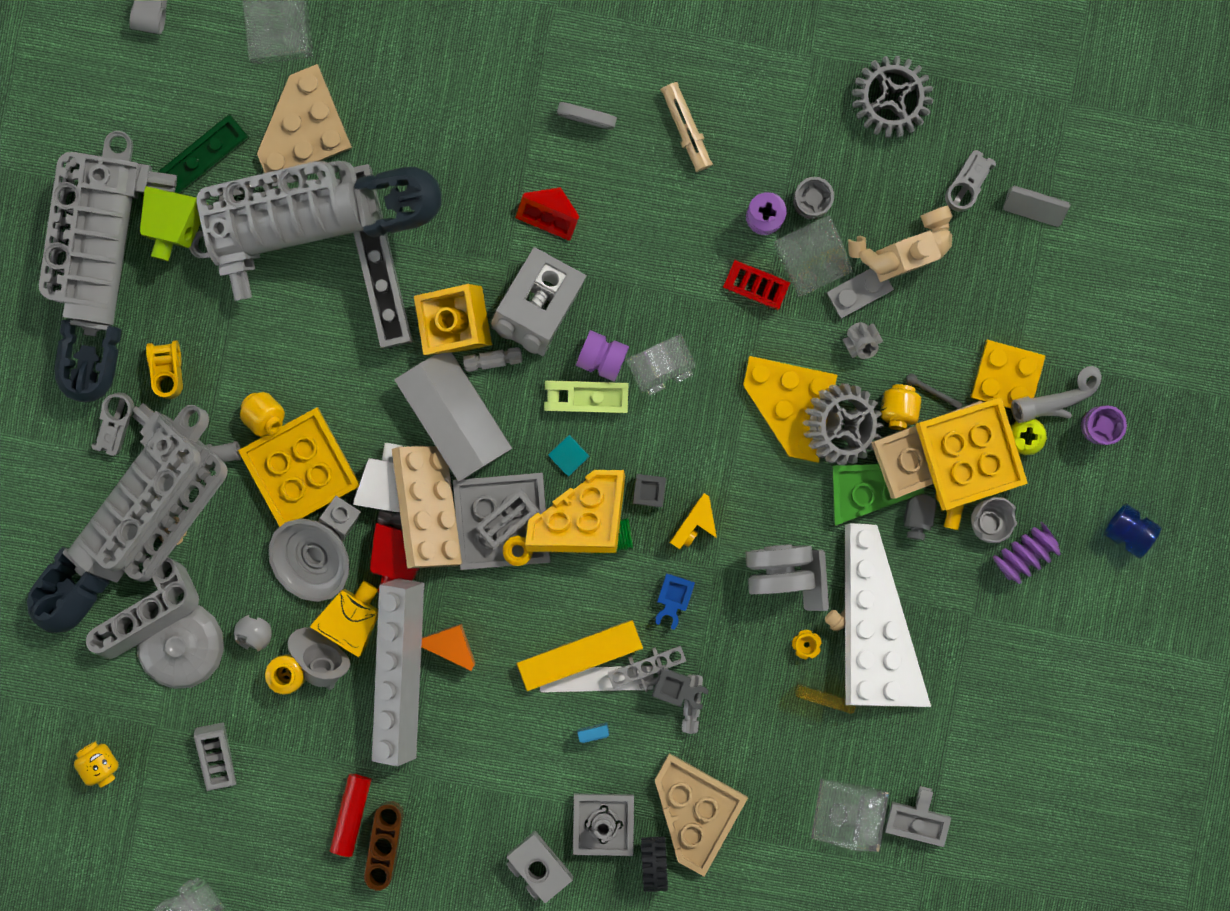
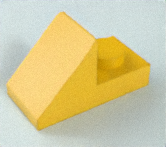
M705 493L699 498L670 541L678 549H681L683 545L687 547L691 545L698 534L694 530L697 525L717 538L710 498Z

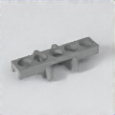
M681 645L659 654L656 647L652 648L654 656L635 663L632 656L628 657L629 665L608 672L613 689L641 679L640 689L644 688L645 692H648L647 687L656 684L662 667L668 669L686 662ZM678 651L681 654V659L672 662L669 658L670 654ZM660 657H665L667 664L662 665ZM646 661L651 662L653 665V669L649 673H645L641 669V665ZM632 668L635 676L629 677L627 674L628 669ZM622 672L625 679L615 682L613 675ZM658 673V677L645 681L643 678Z

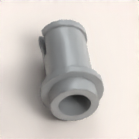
M237 441L217 446L206 445L223 462L241 459V455L238 452L240 446Z

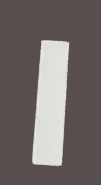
M641 666L643 672L649 673L653 667ZM592 667L540 686V692L644 690V688L640 689L639 684H642L641 679L613 689L608 672L621 667ZM632 668L627 670L629 677L635 676ZM622 672L613 675L615 682L625 679ZM653 674L643 677L644 680L653 679ZM653 685L647 687V689H648V690H652V689H653Z

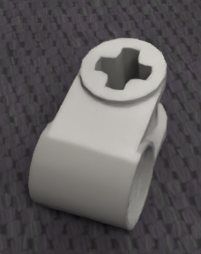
M134 0L130 14V29L162 34L168 0Z

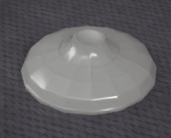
M296 519L285 522L274 532L269 544V562L275 577L287 591L301 599L319 602L333 598L344 588L349 576V556L343 541L331 528L318 521Z
M200 605L192 613L136 645L137 657L145 673L158 684L174 689L192 688L208 680L219 667L224 652L223 632L215 617ZM159 608L153 611L152 619L157 616Z

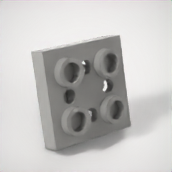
M574 793L573 855L633 856L634 794ZM602 805H606L608 807V811L606 813H602L606 811L605 807L600 809ZM618 820L622 821L623 826L621 827V823H618L616 828L615 822Z

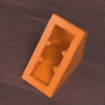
M462 624L422 637V648L470 671L473 670L476 663Z

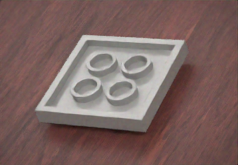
M543 473L463 479L460 482L453 480L456 523L462 560L460 570L514 566L509 564L503 556V546L507 540L493 550L474 527L520 488L539 509V514L546 511ZM519 497L483 527L484 530L488 532L523 503V500ZM528 506L491 536L494 542L531 511ZM528 522L509 538L513 536H523L526 538ZM515 545L512 553L519 557L523 555L524 549L520 545ZM533 552L531 559L526 564L550 563V552Z

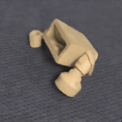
M946 205L920 216L924 227L931 229L930 231L896 242L876 252L866 249V238L863 236H857V241L848 239L849 256L861 258L863 263L877 273L880 282L938 261L952 247V233L950 234V231H948L949 222L952 218L950 208Z

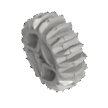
M887 56L883 57V67H880L876 60L872 61L871 67L874 72H871L868 68H863L861 72L866 80L863 78H856L855 83L862 87V89H853L852 91L853 96L861 97V100L854 101L852 106L854 108H863V110L857 113L856 117L861 119L867 115L869 119L863 126L868 128L872 122L875 123L877 126L873 133L876 135L879 134L882 127L886 128V138H890L892 129L896 130L897 137H902L904 126L909 133L914 132L915 129L912 121L921 126L924 121L919 114L928 116L931 112L923 104L931 105L934 100L931 97L924 96V94L933 91L932 86L923 87L922 85L928 81L929 76L924 75L921 78L917 76L922 69L920 65L913 71L910 70L909 67L912 63L910 59L906 60L904 66H900V56H895L893 65H890ZM885 74H899L910 82L896 85ZM877 78L882 92L881 97L870 104L868 98L869 87ZM887 89L893 94L903 91L897 99L898 104H895L893 100L882 103L889 94L886 92ZM915 90L917 96L916 106L913 113L908 115L905 110L904 97ZM881 109H890L900 120H887L875 112Z
M842 383L839 387L838 385H830L828 391H819L820 399H811L814 408H807L805 410L808 415H811L810 420L802 422L805 426H810V430L804 434L806 438H813L808 446L811 449H817L816 455L818 457H825L826 462H836L838 465H845L847 461L854 464L857 463L858 457L862 459L868 457L866 449L873 451L871 442L873 439L878 440L881 438L876 433V429L882 428L883 425L877 422L876 418L880 417L882 413L873 410L878 402L876 400H869L870 393L867 391L861 392L859 386L852 385L850 387L849 384ZM848 400L855 406V409L846 411L844 408H840L838 402ZM841 438L847 442L848 446L839 449L832 444L831 440Z

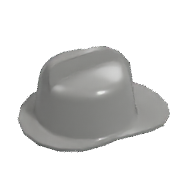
M309 627L297 629L290 635L288 650L303 669L305 680L314 686L326 687L328 690L333 689L339 678L346 674L350 668V659L335 642Z

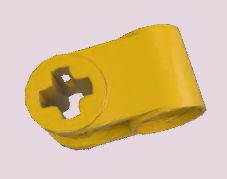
M178 340L172 341L171 344L157 346L148 343L146 354L152 390L156 395L165 399L178 397L183 390L182 359ZM171 377L174 387L170 392L163 393L160 387L161 382L164 378Z

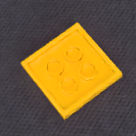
M1002 397L915 424L942 511L1028 484Z
M318 407L283 425L277 433L263 436L238 450L279 527L285 522L306 517L331 503L335 496L340 498L357 489L360 484Z

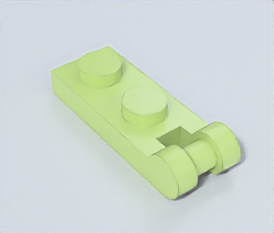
M545 381L544 390H547V402H544V411L628 413L629 383ZM559 390H568V402H559Z

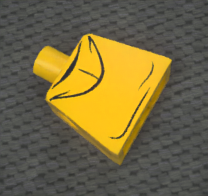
M366 581L361 583L355 594L343 589L310 627L355 656L360 657L366 648L378 618V609L370 605L378 589Z

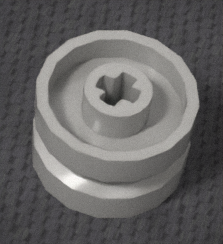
M811 545L766 546L764 549L745 552L748 568L752 570L766 569V573L755 574L748 578L749 594L783 593L816 588L814 572L810 570H795L794 567L807 565L813 561Z

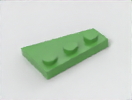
M879 464L832 466L834 526L924 493V488L892 499Z

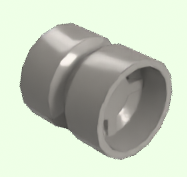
M820 177L804 179L797 186L793 195L795 210L800 216L807 219L822 217L828 212L834 201L832 186Z

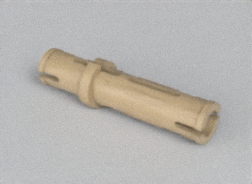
M678 82L661 88V93H663L672 118L683 140L681 142L682 148L687 149L695 171L699 172L711 167L713 163L703 143L705 138L703 133L698 132L690 110L679 89ZM676 101L678 102L681 112L685 118L686 124H684L681 119V116L675 105ZM688 130H690L694 142L698 148V153H696L694 146L691 142V139L687 133Z

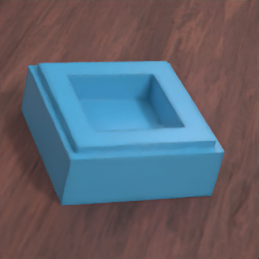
M607 722L578 729L579 741L585 743L607 738L609 736Z

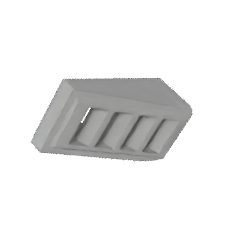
M217 723L196 728L194 739L206 790L236 785L225 724ZM219 737V739L204 742L206 739ZM221 747L222 751L206 754V750ZM224 759L225 762L222 764L209 766L208 762H213ZM227 771L225 776L211 778L212 773Z

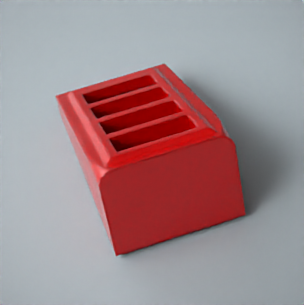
M734 260L723 288L778 311L790 282ZM741 269L746 272L740 286L737 287L734 283ZM751 274L757 277L751 291L745 290ZM762 279L768 282L762 296L756 293ZM774 283L779 285L772 301L767 298Z

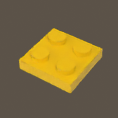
M986 340L970 398L986 402L1002 397L1004 407L1011 409L1013 400L1023 397L1034 398L1046 355Z

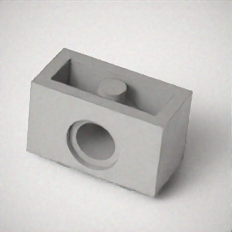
M536 830L507 854L506 858L509 862L506 865L517 878L521 875L528 883L526 889L536 901L541 898L544 903H547L573 881L571 872ZM533 862L543 863L546 867V872L541 876L533 875L529 869Z

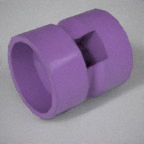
M590 330L576 366L589 372L597 369L599 376L615 382L629 346L615 340L608 343L606 336Z
M1108 405L1093 407L1088 410L1081 422V429L1085 438L1091 443L1098 445H1109L1118 442L1126 433L1127 428L1126 418L1122 411Z

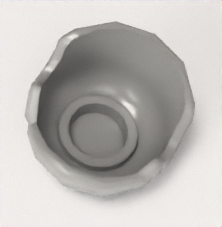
M989 497L980 501L973 509L971 515V524L975 535L986 543H1000L1008 539L1017 525L1014 512L1016 507L1014 504L1001 497Z

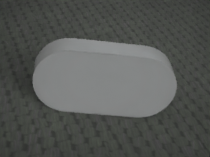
M559 102L557 113L561 117L604 129L613 130L617 121V117L569 103Z

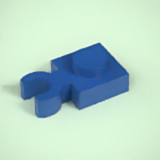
M666 573L657 602L665 604V607L658 612L656 624L660 625L662 617L669 615L673 619L671 629L677 627L679 621L676 614L677 609L686 611L695 582Z

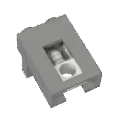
M534 247L498 306L491 322V328L496 330L501 337L512 339L523 345L527 351L534 354L538 353L544 357L556 331L580 292L587 275ZM543 281L552 283L553 287L545 285ZM530 292H533L534 296H532V301H527L526 299L528 298ZM547 301H549L550 304L548 305L546 311L543 310L544 304H546Z

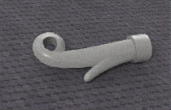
M1094 366L1082 369L1077 378L1079 387L1077 389L1047 396L1023 397L1013 400L1011 409L1014 419L1018 423L1034 420L1035 417L1039 416L1071 418V413L1063 408L1079 403L1097 391L1102 379L1100 370Z

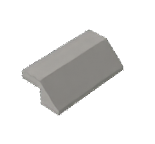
M452 352L436 354L394 379L458 482L513 449Z

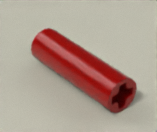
M348 774L330 847L331 853L345 857L353 856L371 778L358 774Z

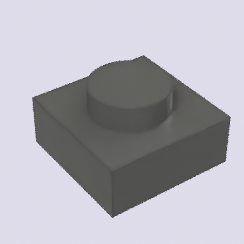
M637 474L633 504L663 507L666 477Z

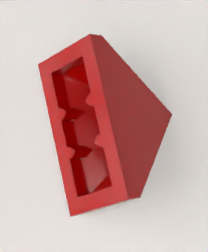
M558 187L524 193L515 218L570 241L580 216L562 188Z

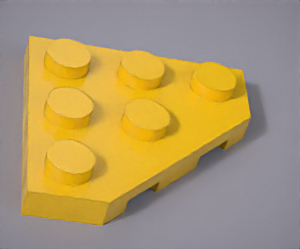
M749 356L743 387L774 432L789 457L819 463L820 457L816 455L817 449H811L808 446L813 438H806L804 436L810 430V426H805L802 422L810 420L811 415H808L805 410L807 408H814L811 399H820L819 391H828L830 385H836L838 375Z
M593 470L585 476L586 480L575 489L569 488L552 501L553 505L542 514L536 513L528 519L525 541L527 552L617 553L625 484L624 470Z

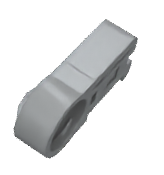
M978 150L973 151L969 155L945 194V201L952 210L964 212L972 207L981 191V185L990 172L989 168L993 169L996 166V162L993 159H985L982 157L983 153ZM955 186H963L953 201L951 198L953 188ZM969 190L971 202L965 206H959L965 193Z
M118 392L104 399L99 418L102 419V423L96 440L97 443L91 445L94 450L106 451V454L112 456L120 453L130 418L134 413L132 411L134 408L133 400L127 394ZM113 397H120L116 413L113 417L109 413L108 403ZM126 402L128 406V411L126 415L122 419H120Z

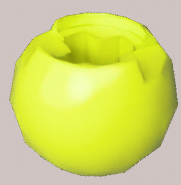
M1037 419L1023 423L1016 421L1011 426L1018 453L1034 455L1045 446L1047 440L1046 429ZM1027 427L1030 428L1031 434H1035V439L1029 440L1028 445L1025 444V439L1020 438L1021 433L1027 431Z

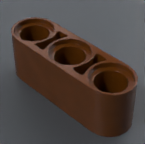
M395 801L382 803L374 816L364 880L366 885L375 891L385 889L394 876L404 818L402 806ZM384 809L394 810L397 814L396 822H385L382 818V811ZM381 838L388 839L392 844V850L386 853L381 852L377 848V840ZM375 868H381L386 872L387 879L383 882H377L373 879L371 871Z

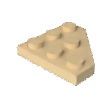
M318 64L289 75L257 152L265 173L310 162L323 161L352 149Z
M669 753L655 777V783L676 857L680 864L705 877L745 805L748 796Z

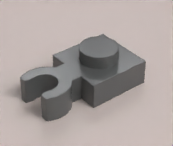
M662 667L652 696L681 707L683 700L686 699L693 708L703 709L701 703L695 702L694 696L698 692L708 694L709 691L702 685L690 687V677Z

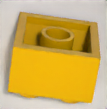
M465 284L414 296L423 355L467 351L492 345L482 286Z

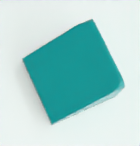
M570 434L548 454L568 477L590 457Z

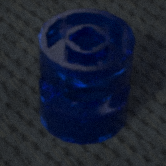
M1125 503L1109 522L1104 535L1117 544L1125 542L1126 550L1140 559L1152 547L1162 527L1151 519L1144 518L1141 520L1140 512Z

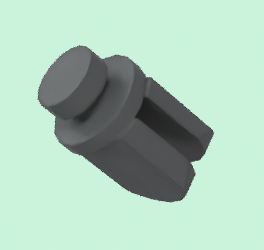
M920 494L908 499L904 516V527L911 528V531H908L907 538L924 541L925 534H923V531H931L937 507L936 501L931 496Z

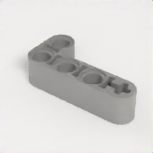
M167 557L154 576H152L158 590L93 628L86 637L87 648L97 655L112 659L192 613L199 604V596L184 565ZM172 567L171 575L166 578L167 570ZM184 592L183 600L177 603L179 595ZM158 607L159 612L157 616L152 619V613ZM133 622V629L127 634V627Z

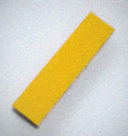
M628 620L516 664L526 691H530L641 650L643 646L633 620Z

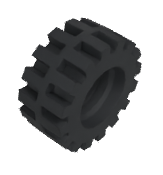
M665 837L641 838L644 892L668 891Z

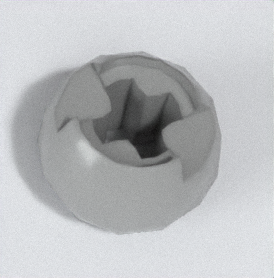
M247 615L241 618L235 625V641L247 650L251 647L257 649L256 652L261 651L271 641V626L259 617L256 620Z

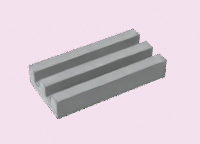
M520 488L474 528L489 546L495 550L526 524L528 519L540 511ZM519 497L523 500V503L488 532L484 530L483 527ZM528 506L531 511L494 542L491 536Z

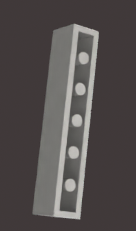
M369 164L353 167L356 179L373 175ZM345 170L339 171L341 182L342 177L346 176ZM375 189L374 193L378 203L379 217L383 219L377 189ZM364 230L354 232L380 347L387 349L412 343L387 234L373 238L368 236Z
M398 578L379 584L372 761L397 767L416 759L424 601V583Z

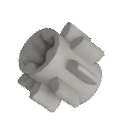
M862 322L852 325L847 331L848 337L843 339L851 357L854 358L858 355L861 359L873 357L878 352V344L883 342L873 323L867 326V324Z

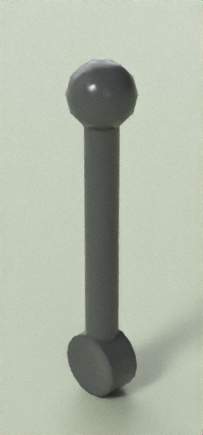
M915 374L906 376L908 385H916L957 409L962 407V403L921 382Z

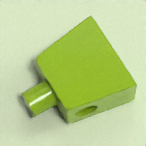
M146 186L140 234L155 241L151 257L169 262L173 245L189 248L201 225L197 198Z

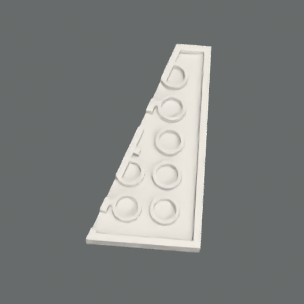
M845 524L846 705L931 707L878 526L870 524Z

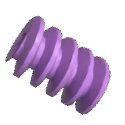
M764 192L758 194L752 199L746 211L748 226L753 232L760 235L775 233L786 218L787 209L785 203L780 196L774 193ZM764 208L770 209L769 214L772 216L768 220L762 219L763 214L760 212Z
M1041 522L1042 531L1036 527L1031 529L1033 538L1026 534L1021 536L1023 546L1016 541L1011 543L1013 553L1006 548L1002 549L1003 560L996 555L992 556L1008 580L1012 579L1021 584V572L1030 577L1032 576L1029 568L1031 565L1038 570L1041 569L1039 559L1042 558L1050 563L1049 552L1052 551L1058 556L1061 555L1058 542L1043 522Z

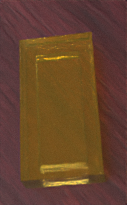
M797 683L795 694L798 698L850 714L854 713L856 706L846 705L845 697Z

